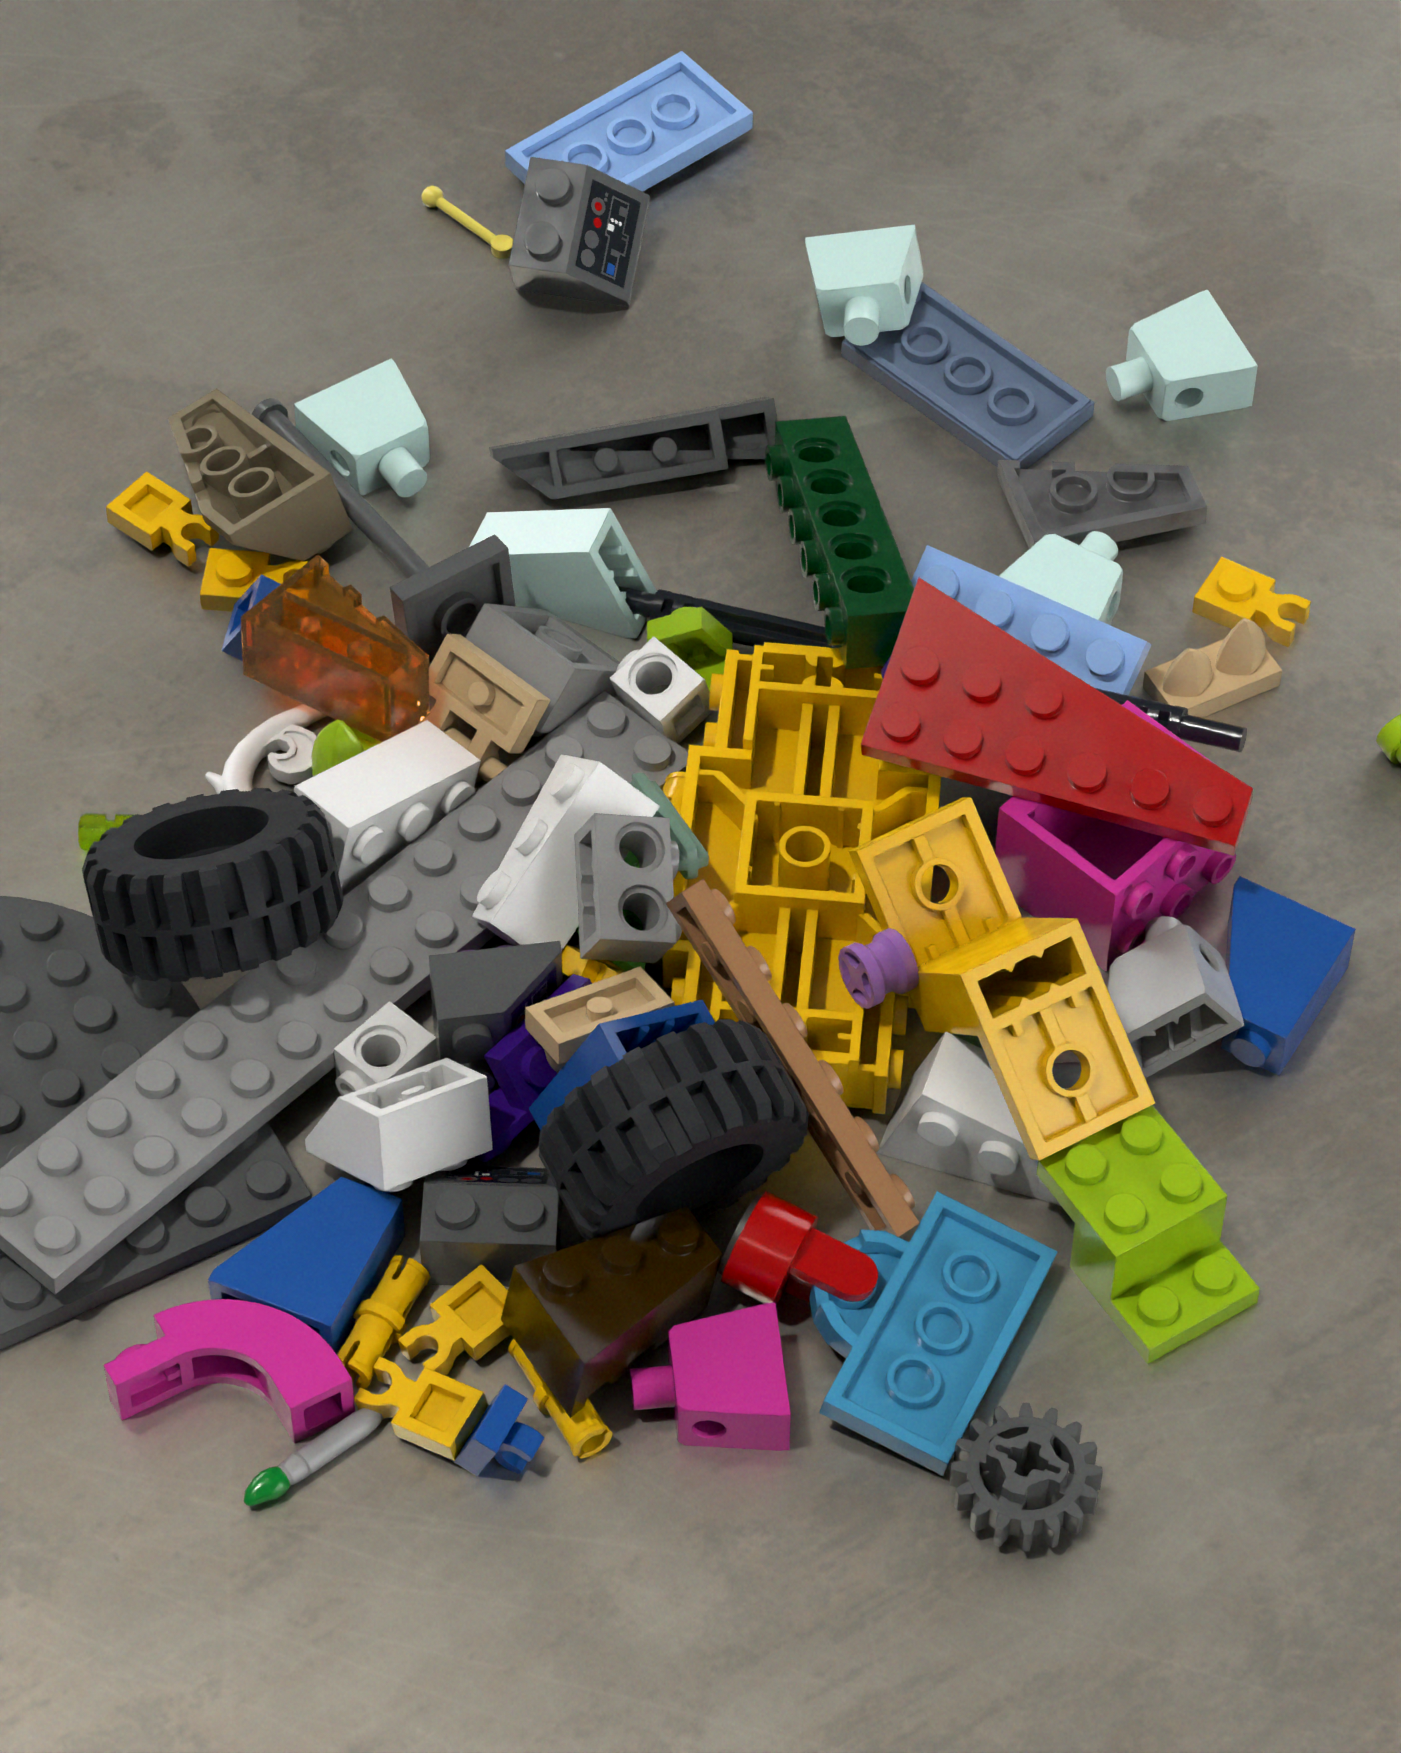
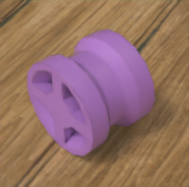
M888 928L878 932L873 936L872 943L863 945L855 942L840 950L838 960L843 982L854 1001L862 1008L869 1009L882 1003L887 993L893 991L898 994H904L913 990L918 985V967L914 954L904 937L895 929Z

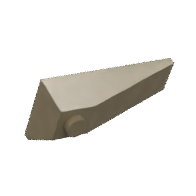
M217 388L168 418L205 523L233 545L305 561L313 555L327 551L333 546L335 541L353 531L331 473Z

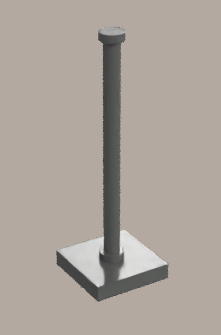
M269 398L260 402L252 412L254 417L331 473L347 516L407 578L391 586L390 593L402 673L415 689L419 688L446 635L461 634L466 638L484 603L515 606L509 550L495 534L429 567L288 419L287 409L279 400Z

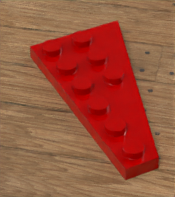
M918 577L861 742L862 755L1235 856L1253 798L1252 787Z

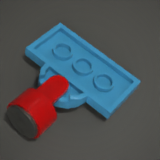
M768 1191L762 1196L757 1194L746 1209L723 1255L718 1269V1273L722 1275L721 1282L762 1303L777 1304L784 1292L810 1302L813 1323L823 1339L830 1347L846 1358L822 1403L819 1413L943 1476L955 1453V1444L958 1438H963L1042 1286L1058 1251L938 1191L910 1242L886 1231L860 1229L857 1237L841 1242L815 1229L819 1219L818 1216Z

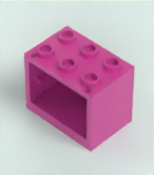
M1128 700L1122 704L1128 710L1206 758ZM1015 796L1011 797L999 808L995 854L1016 904L1034 918H1077L1097 966L1105 972L1110 969L1111 964L1117 957L1145 943L1144 929L1150 920L1161 916L1178 919L1188 909L1194 895L1209 882L1217 884L1222 881L1236 861V853L1235 856Z

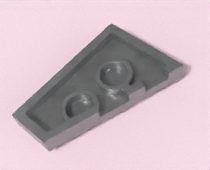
M998 460L997 477L1029 549L1048 534L1059 535L1080 545L1092 531L1102 532L1108 535L1114 542L1206 524L1207 505L1188 466L1115 463L1108 472L1075 471V462L1052 461V470L1020 469V460Z

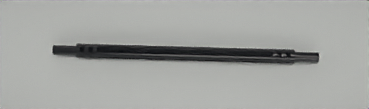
M617 586L620 592H626L625 601L632 613L648 617L650 620L671 615L678 608H697L702 606L733 634V643L754 647V645L764 646V642L838 648L837 645H828L825 627L716 603L707 599L694 598L689 595L672 593L662 589L652 594ZM1095 688L1121 705L1128 700L1180 739L1236 752H1242L1247 736V728L1188 715V709L1185 707L1168 705L1159 701L1146 700L1141 697Z

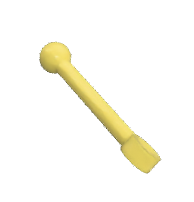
M432 185L423 190L421 198L425 206L430 208L438 207L490 244L491 253L494 257L499 259L510 257L513 239L510 236L504 234L495 235L447 201L439 187Z

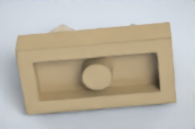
M1244 618L1236 624L1226 638L1197 650L1192 648L1185 649L1177 658L1144 672L1143 688L1153 701L1185 707L1188 709V715L1203 718L1280 686L1282 669L1265 648V639L1261 628L1255 622Z
M637 967L525 1007V1029L544 1048L548 1063L558 1073L599 1023L674 1006V1001L641 967Z

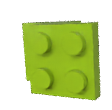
M1153 1105L1044 1159L1038 1160L1036 1175L1075 1222L1070 1268L1147 1364L1258 1302L1260 1288L1220 1240L1227 1194Z

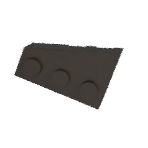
M684 1207L515 1265L501 1321L571 1418L585 1406L587 1397L607 1381L613 1384L626 1373L628 1364L646 1349L650 1348L654 1351L668 1339V1330L674 1325L691 1321L707 1308L723 1254L689 1208Z

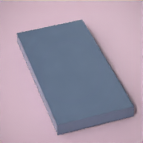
M921 282L908 326L901 330L879 332L877 339L868 345H855L847 339L842 341V357L996 467H998V460H1020V469H1028L1093 417L1094 401L923 282Z

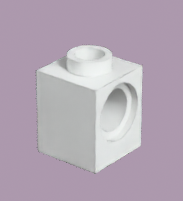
M652 637L640 650L637 649L627 654L618 665L616 672L610 677L619 701L653 725L666 738L669 737L677 744L713 712L709 711L710 692L705 679L655 637ZM669 685L668 688L661 693L653 695L649 694V692L657 686Z
M389 1001L334 1048L337 1078L335 1083L339 1093L344 1096L438 1061L437 1038ZM382 1064L388 1065V1066H385V1067H375V1066H377V1065H382Z

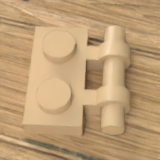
M447 634L419 686L437 701L432 710L421 703L416 704L409 711L406 722L411 727L426 720L431 722L481 760L475 782H482L484 780L488 783L507 768L505 764L499 761L498 750L500 747L508 753H523L551 700L461 634ZM459 718H462L477 729L472 740L458 731L459 724L457 721Z

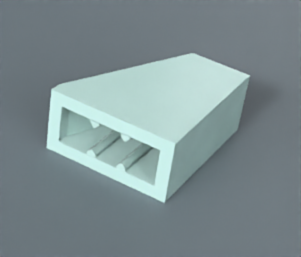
M611 508L487 512L470 546L495 534L508 547L515 606L548 610L559 619L624 638L638 637L647 617L632 613L625 601L626 592H620L617 586L655 594L657 590Z

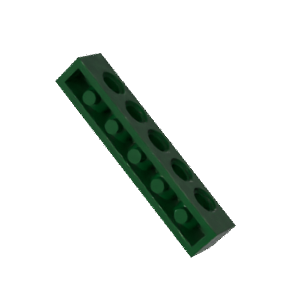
M837 416L775 421V445H767L765 450L767 477L769 481H777L778 507L781 513H788V528L792 545H800V562L804 578L812 577V595L816 611H825L824 625L827 643L829 646L837 645L845 669L884 666L892 655L914 587L847 417Z

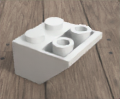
M444 1058L338 1097L306 1137V1152L334 1165L340 1171H345L373 1185L375 1189L385 1192L404 1190L413 1184V1180L436 1171H450L461 1168L466 1164L467 1159L493 1150L487 1076L449 1058Z

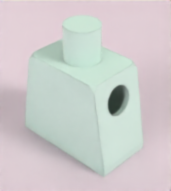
M915 225L805 238L825 335L830 337L845 336L850 343L863 346L874 342L879 332L901 330L909 325L923 279V267Z
M1205 290L1134 323L1129 329L1126 362L1107 367L1106 381L1109 391L1116 401L1143 393L1157 417L1165 421L1252 406L1258 365L1210 292Z
M392 358L294 403L296 428L360 495L370 493L389 483L400 497H410L419 492L425 485L427 473L422 467L426 466L430 460L428 425Z
M1092 531L1080 545L1056 534L1045 535L1001 573L999 577L1111 625L1120 603L1123 569L1118 563L1114 562L1118 555L1116 543L1108 535L1099 531Z

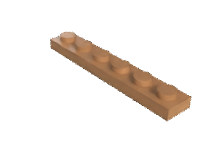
M702 879L666 903L667 907L738 1020L761 1029L768 1037L809 1113L807 1130L870 1230L886 1231L899 1237L919 1224L911 1210L915 1207V1201L909 1188L896 1174L889 1175L878 1158L876 1152L879 1151V1144L876 1136L862 1118H853L840 1097L843 1094V1086L838 1075L826 1061H818L807 1045L804 1038L807 1037L808 1033L802 1018L789 1003L782 1004L768 982L772 979V975L765 959L753 946L746 947L733 927L736 917L725 896L717 889L710 890L704 879Z

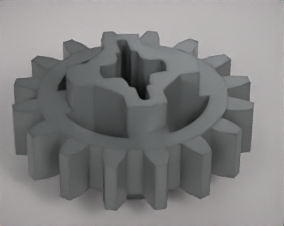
M1022 1403L1019 1417L1010 1418L1001 1406L994 1408L991 1426L975 1418L970 1424L969 1439L958 1438L955 1444V1462L951 1463L950 1486L956 1488L954 1506L957 1511L972 1509L970 1518V1529L977 1532L984 1529L987 1525L995 1528L994 1544L997 1546H1001L1010 1534L1019 1536V1544L1022 1551H1030L1033 1537L1041 1535L1051 1548L1058 1546L1061 1527L1077 1535L1082 1531L1084 1514L1094 1515L1099 1494L1097 1491L1101 1488L1103 1474L1102 1467L1095 1465L1097 1446L1095 1442L1079 1444L1082 1428L1079 1422H1073L1064 1428L1058 1426V1410L1051 1407L1044 1417L1040 1419L1033 1417L1030 1403ZM989 1492L994 1493L996 1498H994Z

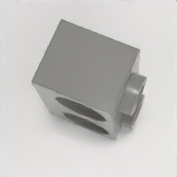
M594 813L574 834L580 959L655 963L676 944L682 932L681 927L666 905L668 901L674 898L673 879L676 877L679 867V848L676 841H671L670 819ZM619 847L630 850L637 857L640 868L627 864L620 854ZM622 909L629 910L639 917L643 931L634 929L626 922Z

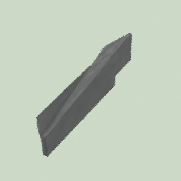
M760 397L489 447V452L493 459L553 500L729 469L727 459H765L766 446L775 445V421L778 420L774 398Z

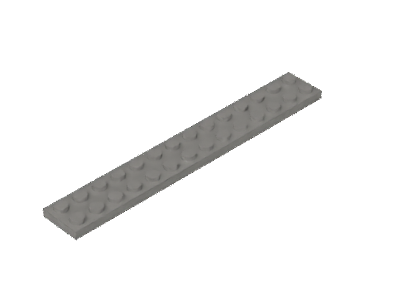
M606 691L601 692L343 897V905L333 926L327 933H319L317 941L306 948L298 947L292 950V955L278 961L269 960L259 964V968L250 970L0 1168V1249L56 1295L335 1067L334 1048L390 1001L404 1011L430 990L429 955L455 953L470 949L479 950L495 937V933L472 918L479 904L477 901L478 892L488 877L498 870L561 754L599 761L629 784L632 781L633 774L645 773L648 779L656 781L662 790L668 774L676 771L686 772L688 751L669 737L666 738L653 725Z

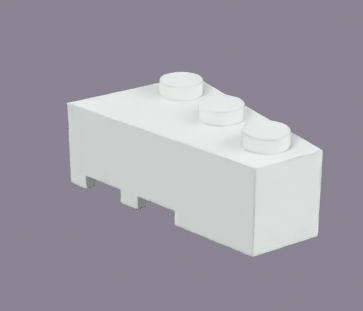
M428 720L294 787V792L298 796L304 795L308 797L325 814L343 897L476 792L474 785L481 760Z
M561 754L498 870L488 877L477 895L479 904L472 918L510 945L517 946L560 941L561 949H563L579 926L574 834L594 813L653 817L660 806L601 762ZM619 847L620 854L624 859L630 850Z
M945 1032L900 1091L877 1153L1060 1205L1036 1175L1038 1160H1032L1028 1156L984 1050L949 1032Z

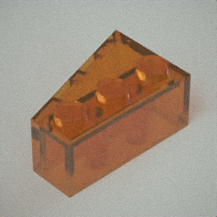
M319 555L315 556L241 616L243 675L335 720H342L348 726L381 742L418 725L430 714L429 656L385 615L376 618L362 605V594L351 584L343 587L329 574V564Z

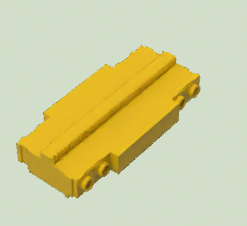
M764 642V646L754 645L753 655L739 654V650L727 649L724 674L712 673L709 711H719L718 722H706L703 746L689 745L680 816L708 852L709 863L708 866L698 869V877L694 879H685L680 871H677L676 877L673 879L674 897L704 879L710 890L717 889L725 896L736 917L733 927L745 946H753L765 959L772 975V979L768 982L782 1004L789 1003L802 1018L808 1033L807 1037L804 1038L807 1045L818 1061H826L838 1075L843 1086V1094L840 1097L846 1107L872 1109V1113L885 1114L888 1088L901 1089L904 1050L891 1049L893 1034L906 1035L908 1008H916L909 992L898 994L893 991L885 994L882 1003L869 1009L862 1008L854 1001L843 982L838 960L840 950L855 942L863 945L872 943L873 936L882 931L849 854V850L939 809L942 777L862 755L861 742L883 681L881 670L884 666L845 669L839 649L830 647ZM934 866L928 868L921 879L922 892L930 902ZM682 930L676 944L663 955V987L672 988L671 999L674 1001V1006L703 999L715 1022L720 1019H731L738 1022L737 1016Z

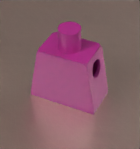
M764 1303L674 1325L668 1330V1366L630 1369L633 1410L673 1407L677 1440L681 1444L686 1446L772 1451L789 1450L791 1413L775 1303Z

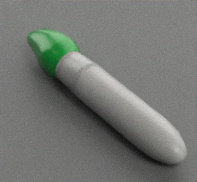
M362 1408L301 1447L278 1466L269 1467L261 1471L246 1488L244 1503L251 1507L282 1497L290 1488V1485L305 1479L308 1475H311L366 1438L380 1424L383 1418L382 1414Z

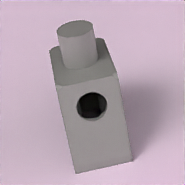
M1161 916L1150 920L1144 929L1145 943L1117 957L1111 964L1109 971L1108 992L1145 1078L1244 1026L1242 1013L1229 973L1219 951L1189 925H1184L1178 919L1169 916Z

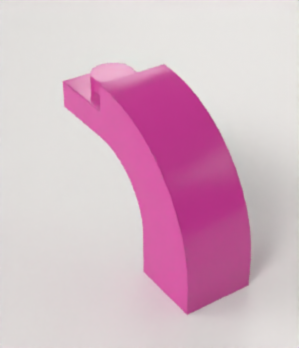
M231 1299L202 1300L182 1304L153 1315L157 1335L156 1340L148 1344L133 1345L122 1351L115 1360L103 1365L110 1402L122 1421L185 1390L200 1385L216 1383L243 1387L263 1398L275 1411L294 1444L342 1421L355 1412L352 1378L331 1346L315 1330L301 1320L279 1309L255 1302Z

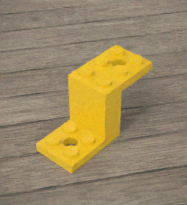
M962 797L849 850V854L882 931L888 928L898 931L909 944L918 967L919 981L917 987L909 991V994L925 1031L978 1036L1030 1159H1044L1155 1104L1078 919L1021 916L971 797ZM934 865L944 869L950 880L947 896L938 903L930 902L924 896L921 889L923 874ZM1069 1050L1078 1057L1081 1064V1074L1078 1081L1072 1087L1063 1089L1055 1082L1052 1068L1057 1056Z

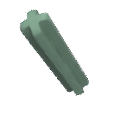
M645 773L633 774L630 784L660 806L653 817L670 819L671 841H676L679 848L678 871H680L685 879L697 878L698 869L708 866V852L656 781H650Z

